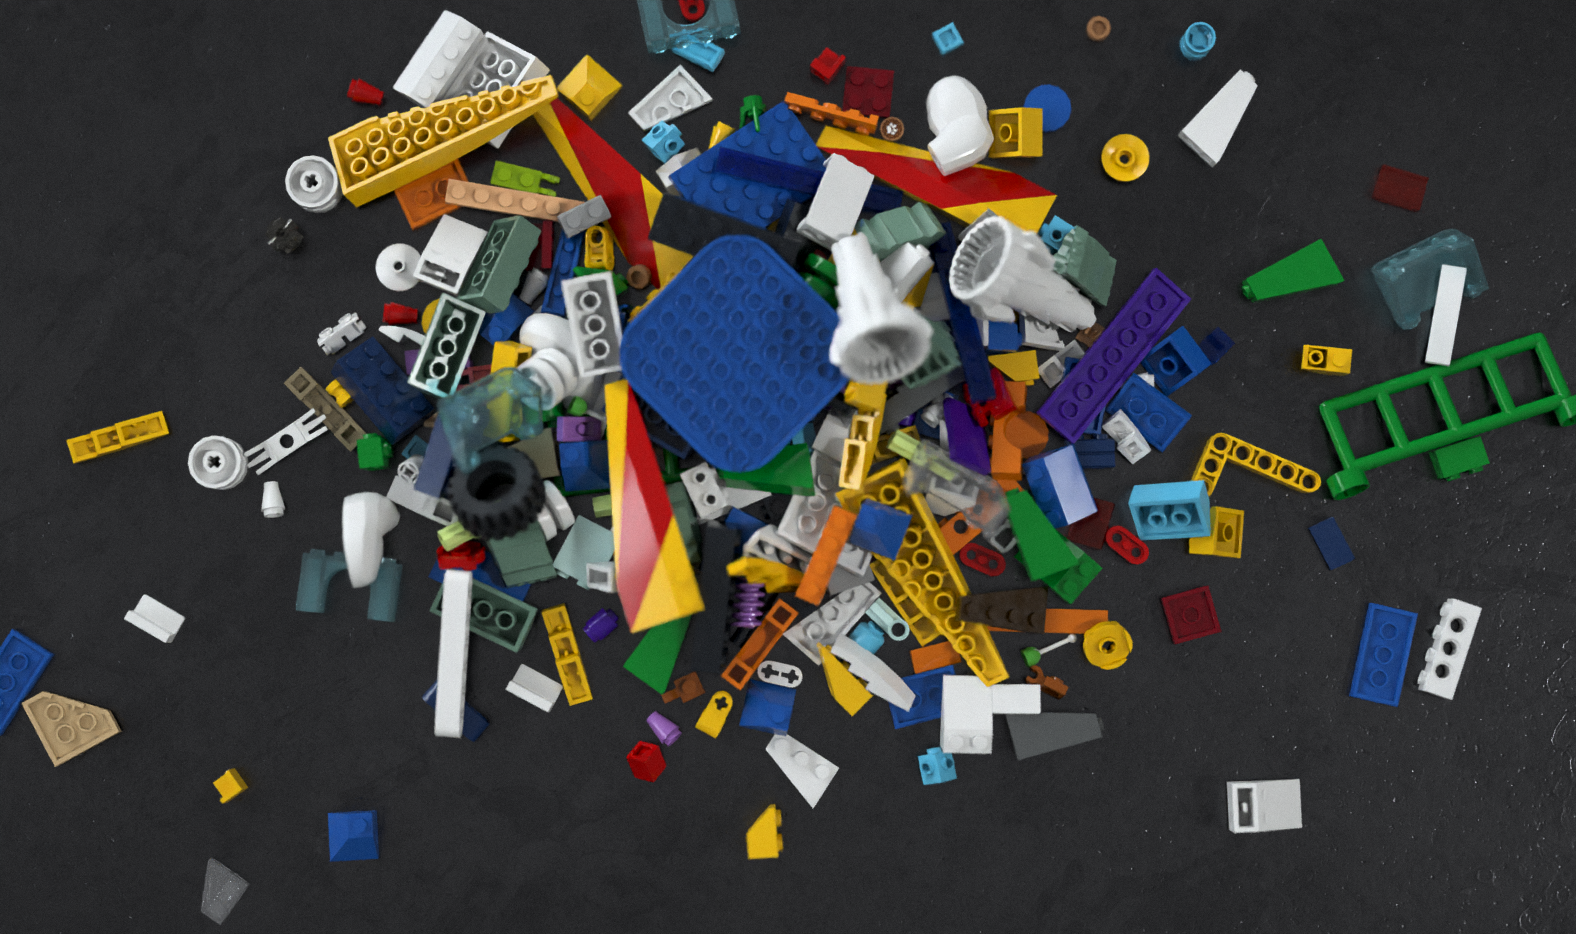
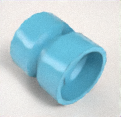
M1204 22L1190 25L1180 40V50L1183 55L1192 60L1205 57L1215 44L1216 35L1214 29Z

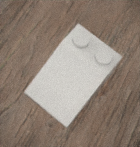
M943 675L940 747L943 753L991 754L993 732L992 685L986 687L976 675Z

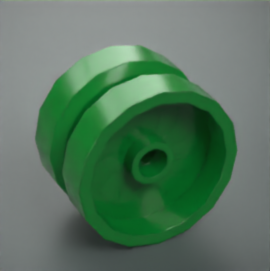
M809 253L803 262L805 269L809 273L798 271L797 274L833 310H836L840 305L837 292L834 290L838 287L836 265L815 254Z

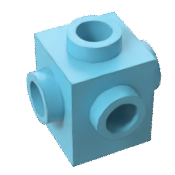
M664 121L655 125L642 139L649 150L663 163H666L672 156L676 155L685 145L679 137L682 135L680 130L674 124L669 126Z
M1055 215L1049 225L1044 223L1037 235L1041 237L1040 239L1048 248L1050 254L1053 255V253L1056 254L1064 237L1074 227Z
M941 747L927 749V754L918 756L923 785L942 783L957 778L952 753H943Z

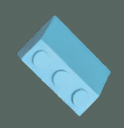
M1204 480L1134 485L1128 504L1141 541L1210 536V502Z

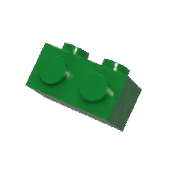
M377 433L364 434L363 439L356 440L360 469L366 471L392 469L390 458H394V449L387 439L382 438Z

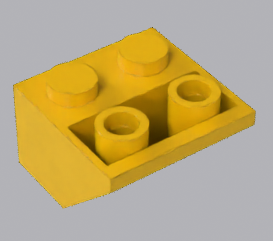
M770 804L748 829L749 859L778 857V851H783L782 834H777V826H781L780 809L776 810L775 804Z

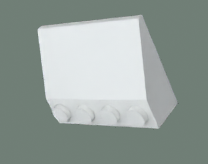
M487 32L442 101L468 95V97L476 96L478 92L485 90L493 92L501 90V87L506 85L511 87L518 86L523 81L545 77L550 69L534 55ZM511 128L487 143L499 148Z

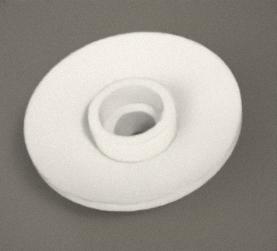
M406 244L388 246L380 253L376 262V273L379 280L391 290L405 291L411 289L419 282L413 277V274L421 256L413 247ZM397 262L402 263L400 270H395L394 268Z

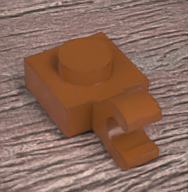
M1036 665L1030 667L1029 670L1036 673V678L1033 679L1027 676L1024 680L1027 684L1040 685V691L1058 700L1065 696L1068 686L1064 685L1061 679L1054 676L1044 677L1040 667Z
M694 671L675 680L676 688L661 696L665 704L678 697H681L683 703L704 694L705 691Z

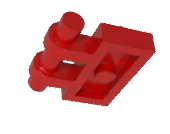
M997 367L976 379L979 385L978 388L973 389L971 383H966L962 386L965 401L970 404L972 408L971 414L974 420L978 421L980 427L988 425L989 422L986 417L991 414L996 420H999L1018 409ZM982 397H984L987 402V404L984 406H981L978 401Z

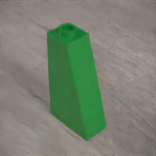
M1320 239L1242 281V291L1248 300L1251 299L1255 303L1336 286L1343 282L1344 278L1324 242Z
M807 443L784 446L768 463L751 471L732 472L718 468L720 480L724 479L728 488L808 497L816 496Z
M1015 488L1005 492L1006 497L1000 500L1030 581H1035L1079 564L1078 559L1026 490L1020 492L1019 488Z
M693 613L652 626L623 667L657 692L663 694L671 678Z

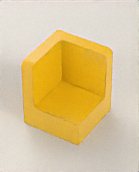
M235 768L226 771L222 777L213 782L223 797L220 799L222 804L231 801L248 788Z

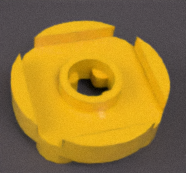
M1117 621L1101 622L1085 632L1083 650L1090 663L1101 667V669L1110 670L1121 666L1127 660L1126 657L1129 651L1131 652L1132 639L1127 630ZM1106 641L1114 643L1110 645L1111 649L1106 650L1105 647L1102 648Z

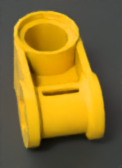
M592 226L587 229L585 233L584 260L586 268L613 270L614 237L610 229L600 226ZM601 231L602 240L598 243L596 235Z
M726 691L716 692L706 709L703 710L695 728L716 739L732 707L731 695ZM722 696L725 697L728 706L723 705L721 708H718V702L715 699H721Z

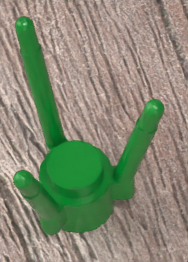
M747 96L743 99L744 106L740 107L739 129L745 126L747 115L749 119H754L756 132H760L759 116L767 112L766 104H762L761 96Z

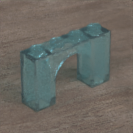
M637 0L648 53H662L671 48H685L690 44L709 43L714 39L732 38L737 34H741L735 1L709 0V10L700 21L689 25H682L671 21L666 16L661 0Z
M311 549L310 554L303 553L296 610L324 613L327 587L331 578L339 571L348 569L345 553L334 552V556H326L325 550ZM382 558L377 578L369 584L371 592L367 619L395 622L402 565L396 564V559Z

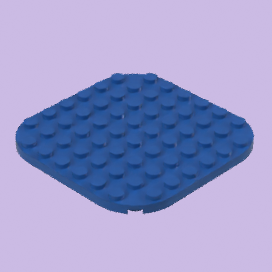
M745 235L724 236L703 248L631 321L620 343V365L629 384L708 462L720 469L732 472L751 471L768 463L831 400L850 378L842 373L840 365L833 364L831 361V347L835 331L842 324L839 314L773 249L764 242Z

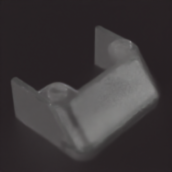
M921 439L903 477L906 492L910 495L912 493L917 494V492L923 493L924 491L932 494L963 512L966 524L974 529L979 527L982 529L985 539L990 540L1011 510L1002 486L988 475L984 476L951 461L949 452L926 439Z

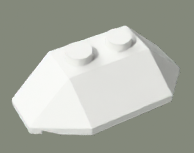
M772 524L758 530L743 546V558H761L779 562L804 574L813 556L812 553L777 536L778 527Z

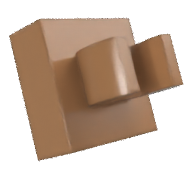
M1095 322L1092 327L1079 330L1075 340L1089 348L1105 328Z

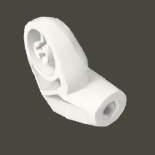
M958 76L941 79L930 90L926 102L929 127L937 136L927 147L939 171L946 176L973 166L984 159L994 141V137L987 120V106L982 94L974 85L965 78Z
M535 313L527 317L520 329V343L532 347L531 357L543 348H553L566 356L577 374V386L572 393L562 399L563 404L568 409L572 398L577 395L586 401L588 409L592 411L606 373L580 378L569 320L548 313Z
M376 492L352 494L344 500V549L349 575L354 588L367 586L377 578L383 555L382 536L396 527L401 517L397 503Z

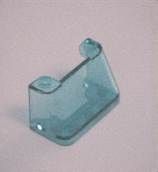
M1447 229L1372 266L1373 277L1397 325L1401 329L1415 328L1421 321L1420 313L1435 306L1442 264L1467 268L1462 296L1475 298L1481 295L1483 291L1489 289L1473 238L1457 229Z
M505 367L441 399L438 403V414L457 467L464 473L475 469L480 464V456L477 451L511 433L523 440H529L543 433L542 387L520 370L513 367Z

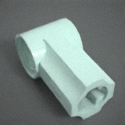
M878 598L865 612L893 640H904L908 636L909 625L882 599ZM895 623H901L905 628L904 634L900 637L892 634L891 629Z

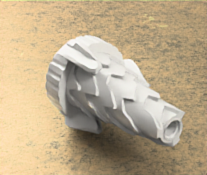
M992 216L991 218L984 219L972 228L959 245L950 268V288L955 296L970 306L972 316L978 319L1012 323L1015 320L1012 310L1014 309L1024 316L1032 315L1047 324L1051 321L1069 332L1075 331L1076 328L1083 330L1087 327H1092L1096 321L1094 307L1091 305L1092 300L1078 293L1080 291L1079 288L1070 284L1063 275L1053 270L1055 259L1035 232H1024L1021 228L1004 218Z
M859 232L858 235L846 237L838 243L834 242L832 254L837 268L838 287H836V292L841 307L838 308V313L842 324L835 331L831 347V361L833 364L840 365L842 373L860 383L880 384L906 376V374L911 373L917 366L922 364L929 352V338L933 333L932 328L915 309L908 307L905 303L901 304L896 287L892 288L888 275L884 276L877 253H872L869 241L864 233Z

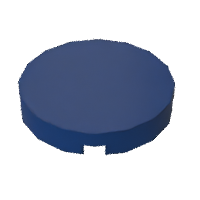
M1041 85L1033 89L1026 97L1024 108L1043 109L1042 132L1044 133L1055 132L1062 128L1069 119L1071 104L1067 94L1059 87L1053 85Z

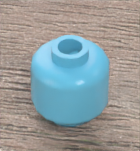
M873 621L861 622L852 631L849 638L865 650L875 654L884 644V631Z

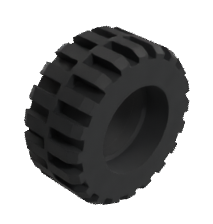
M490 446L484 448L482 452L476 451L472 453V457L469 459L465 458L460 463V468L456 467L452 474L454 478L449 480L448 499L458 521L470 535L476 538L480 536L482 540L490 541L491 538H494L495 541H500L508 536L513 538L516 536V533L526 531L530 523L534 524L539 518L537 514H541L544 509L546 488L537 466L528 454L514 447L507 449L506 446H497V448ZM502 484L515 485L511 492L500 500L480 502L482 496L495 486Z

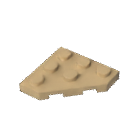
M43 691L22 703L55 767L121 732L111 710L47 691Z

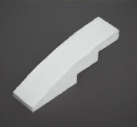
M1442 264L1425 363L1443 366L1450 365L1467 268Z
M840 633L830 652L851 663L848 671L869 681L866 687L867 690L909 711L916 695L904 681L882 660Z

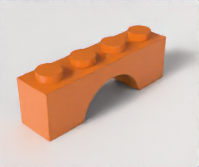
M1005 381L1018 409L999 420H996L992 414L990 415V426H994L993 434H989V449H992V457H989L993 480H1022L1023 454L1020 449L1012 446L1007 441L1006 430L1009 423L1015 417L1026 413L1027 386L1026 382Z
M834 506L795 596L815 605L821 604L838 559L856 523L858 514L840 506Z
M779 598L763 619L761 625L758 626L721 676L741 690L798 615V612Z

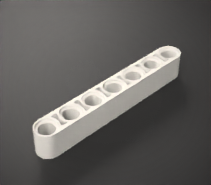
M447 569L445 573L435 736L461 738L473 579L471 571Z

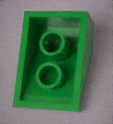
M1058 532L1078 559L1079 564L1039 580L1068 605L1072 604L1101 571L1102 567ZM1018 551L1014 558L1025 567L1020 551Z

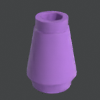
M657 711L653 712L646 720L662 744L665 743L668 747L682 734L678 730L679 726Z

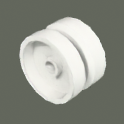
M314 155L302 157L295 161L287 171L285 179L286 190L291 199L306 211L314 213L327 212L335 207L342 198L343 192L337 169L322 157Z
M553 348L541 349L517 367L514 374L515 384L519 393L525 401L539 410L553 408L563 398L572 393L577 386V374L573 365L566 356Z
M209 436L201 439L194 445L189 453L188 466L190 474L199 484L212 489L226 490L234 488L242 482L247 473L248 458L245 457L244 449L237 442L221 436ZM217 461L221 463L219 467H217Z
M544 480L546 501L542 513L537 515L541 525L540 529L547 542L557 535V528L564 531L572 526L575 520L571 509L558 489L549 480Z

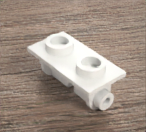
M356 312L352 315L348 313L338 321L340 324L333 329L328 327L319 334L320 338L317 339L319 346L325 344L322 349L327 355L330 353L334 354L346 345L341 337L345 335L351 342L363 334V330L367 327L362 320L357 322L359 318Z

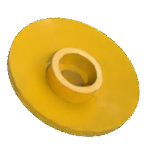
M1130 134L1117 135L1111 138L1104 146L1101 157L1102 165L1107 174L1112 178L1124 182L1132 181L1139 178L1147 169L1149 152L1144 142L1138 137ZM1126 156L1128 163H1122L1120 157Z

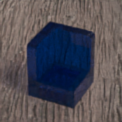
M1216 327L1198 346L1212 363V366L1235 342L1219 327Z

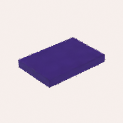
M948 396L943 400L950 460L986 476L991 472L985 426L980 427L978 421L974 420L970 406Z

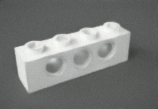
M1448 599L1447 602L1443 603L1440 610V615L1442 616L1440 624L1436 625L1432 635L1435 639L1433 646L1427 650L1425 661H1427L1425 670H1422L1418 677V684H1420L1418 690L1452 700L1482 608L1457 599ZM1454 619L1458 620L1460 624L1456 632L1451 629V622ZM1446 642L1452 645V651L1448 655L1443 651V646ZM1441 664L1445 669V673L1439 678L1436 675V668Z

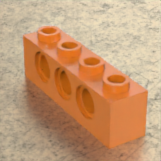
M992 478L990 480L992 485L985 490L981 487L978 490L974 506L980 505L984 508L985 514L982 518L978 519L973 516L972 509L974 506L956 512V515L949 521L945 517L938 523L953 555L1005 512L1002 502L995 503L991 500L990 495L993 490L1001 491L1003 498L1006 497L1005 492L1015 488H1019L1020 492L1024 491L1016 480H993ZM958 520L965 522L967 526L963 534H958L954 530V523Z

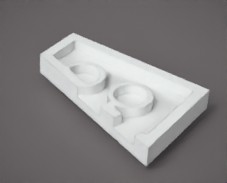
M679 65L628 114L644 131H648L661 121H670L713 101V99Z

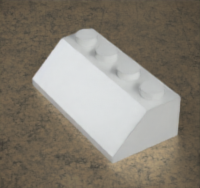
M445 10L393 86V89L422 108L430 107L431 103L442 101L483 39L484 34L482 30L464 18Z
M607 271L561 281L580 378L622 370L619 353L623 329L612 272Z

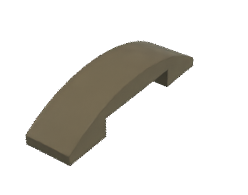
M302 367L284 382L310 410L315 409L316 412L314 414L317 417L325 414L327 418L322 422L350 452L357 447L356 440L363 439V435L367 434L344 408H340L336 400Z

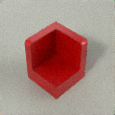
M826 48L819 58H815L810 64V71L829 84L844 65L846 57L844 55L839 57L829 48Z
M639 741L626 756L634 777L654 783L666 768V763L658 745Z

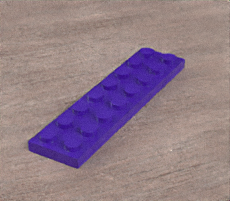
M1154 268L1036 414L1067 441L1074 444L1182 312L1191 298L1158 268Z

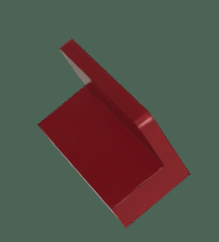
M543 220V224L532 223L541 230V233L538 237L537 246L530 254L529 263L525 268L526 271H532L533 268H537L540 271H551L555 224L553 221Z

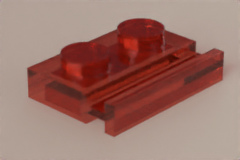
M1383 164L1380 168L1372 199L1415 212L1420 211L1429 178Z
M1094 498L1098 511L1072 523L1067 539L1102 550L1115 504Z

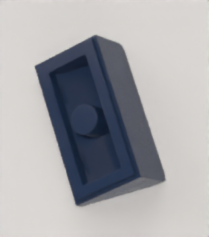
M1333 516L1308 528L1330 570L1355 559Z

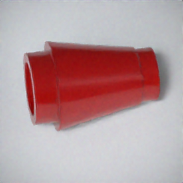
M352 79L347 93V97L352 98V101L377 105L381 104L384 95L383 91L361 79Z
M391 302V304L384 303L383 322L389 323V325L417 323L418 309Z

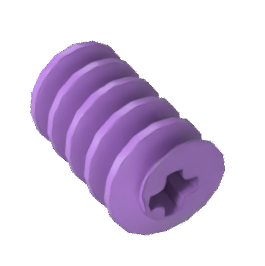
M736 577L743 581V583L735 585V588L742 592L734 594V597L740 600V602L733 604V607L738 609L739 612L732 613V617L738 619V621L731 623V626L754 628V626L761 625L762 622L755 619V617L763 614L756 607L764 605V602L758 600V597L765 596V593L759 590V588L765 587V585L748 584L747 578Z

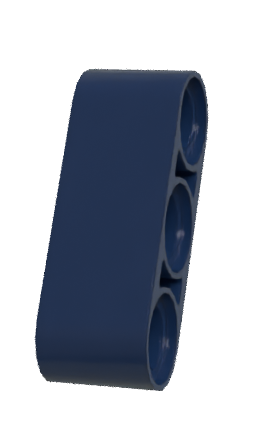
M438 678L422 696V699L434 710H436ZM465 701L462 734L472 742H475L490 723Z

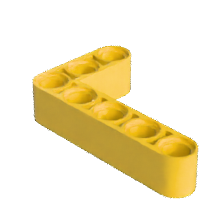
M1217 433L1208 439L1191 478V481L1204 480L1208 496H1210L1225 462L1228 461L1301 493L1314 492L1321 484L1320 476L1316 472L1225 433ZM1216 438H1221L1224 441L1225 446L1222 451L1217 450L1214 446ZM1239 447L1245 449L1247 453L1245 460H1240L1236 456V450ZM1260 457H1265L1268 460L1269 465L1266 470L1260 468L1258 464ZM1207 460H1212L1215 463L1216 467L1213 473L1205 469V462ZM1283 466L1288 467L1291 472L1288 479H1284L1281 476L1280 471ZM1305 476H1309L1312 479L1313 484L1310 489L1303 485L1302 481Z

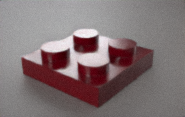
M847 66L843 112L854 109L860 111V114L864 115V117H870L873 114L879 116V118H889L894 71Z
M1208 585L1161 598L1174 644L1222 632Z

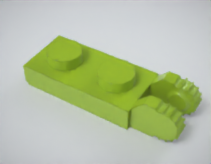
M496 161L490 184L507 189L556 197L557 192L539 187L541 180L552 184H559L560 178L545 174L542 171Z

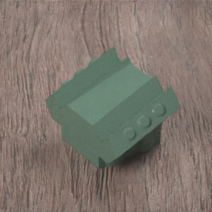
M918 202L912 208L903 206L879 213L870 220L862 218L854 227L857 234L862 232L867 236L872 253H877L880 262L907 242L916 246L921 244L928 250L933 243L947 234L929 206L922 202Z
M1076 225L1064 237L1062 246L1053 255L1055 259L1053 270L1063 275L1070 284L1079 288L1080 291L1078 293L1104 308L1107 306L1110 296V288L1113 283L1112 279L1115 274L1117 260L1109 256V252L1096 239L1089 236L1086 230Z
M920 314L930 325L933 333L929 338V352L922 364L901 378L909 389L926 385L929 381L936 380L941 375L948 374L951 370L962 365L957 359L960 355L955 350L953 343L955 339L949 333L952 330L944 321H932Z
M684 482L666 485L665 489L689 564L702 561L700 543L703 541L694 502L690 501L689 492Z
M538 519L534 524L530 523L526 531L516 533V536L513 538L508 536L500 541H495L494 538H491L490 541L486 540L494 565L498 569L506 589L557 578V573L552 565L553 561L548 552Z

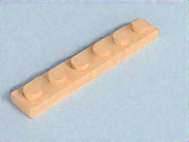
M454 179L448 180L445 198L446 204L516 216L521 215L522 217L558 222V215L585 203L583 201Z

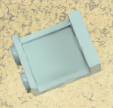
M578 515L553 563V567L557 568L556 573L566 579L569 576L578 579L576 584L589 590L590 587H587L586 563L610 561L615 552L613 532Z

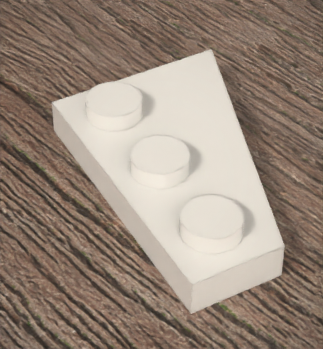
M1019 313L1022 345L1056 351L1065 349L1063 340H1059L1056 331L1059 328L1058 325L1051 321L1047 324L1032 315L1024 316Z
M775 734L766 747L767 752L810 806L814 808L839 767L788 734L786 737Z

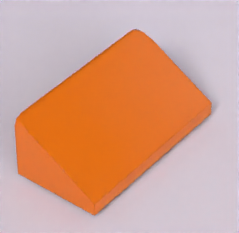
M949 641L909 651L915 674L961 662L960 653L955 651Z

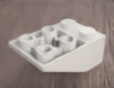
M444 214L421 255L413 277L418 281L458 296L488 232Z
M1300 779L1227 782L1230 831L1237 833L1302 828Z

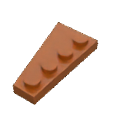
M790 92L786 94L784 103L789 105L788 109L792 110L793 113L801 114V112L811 114L810 117L815 120L824 121V119L833 121V125L844 129L849 126L855 128V132L861 135L869 136V133L875 134L879 118L877 115L871 114L870 118H866L858 110L850 109L843 112L835 104L824 103L823 106L818 105L819 101Z

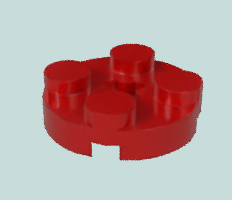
M466 541L449 551L440 546L436 551L439 568L443 570L462 568L464 571H472L477 568L476 564L483 562L486 558L485 547L481 548L480 543L475 541Z

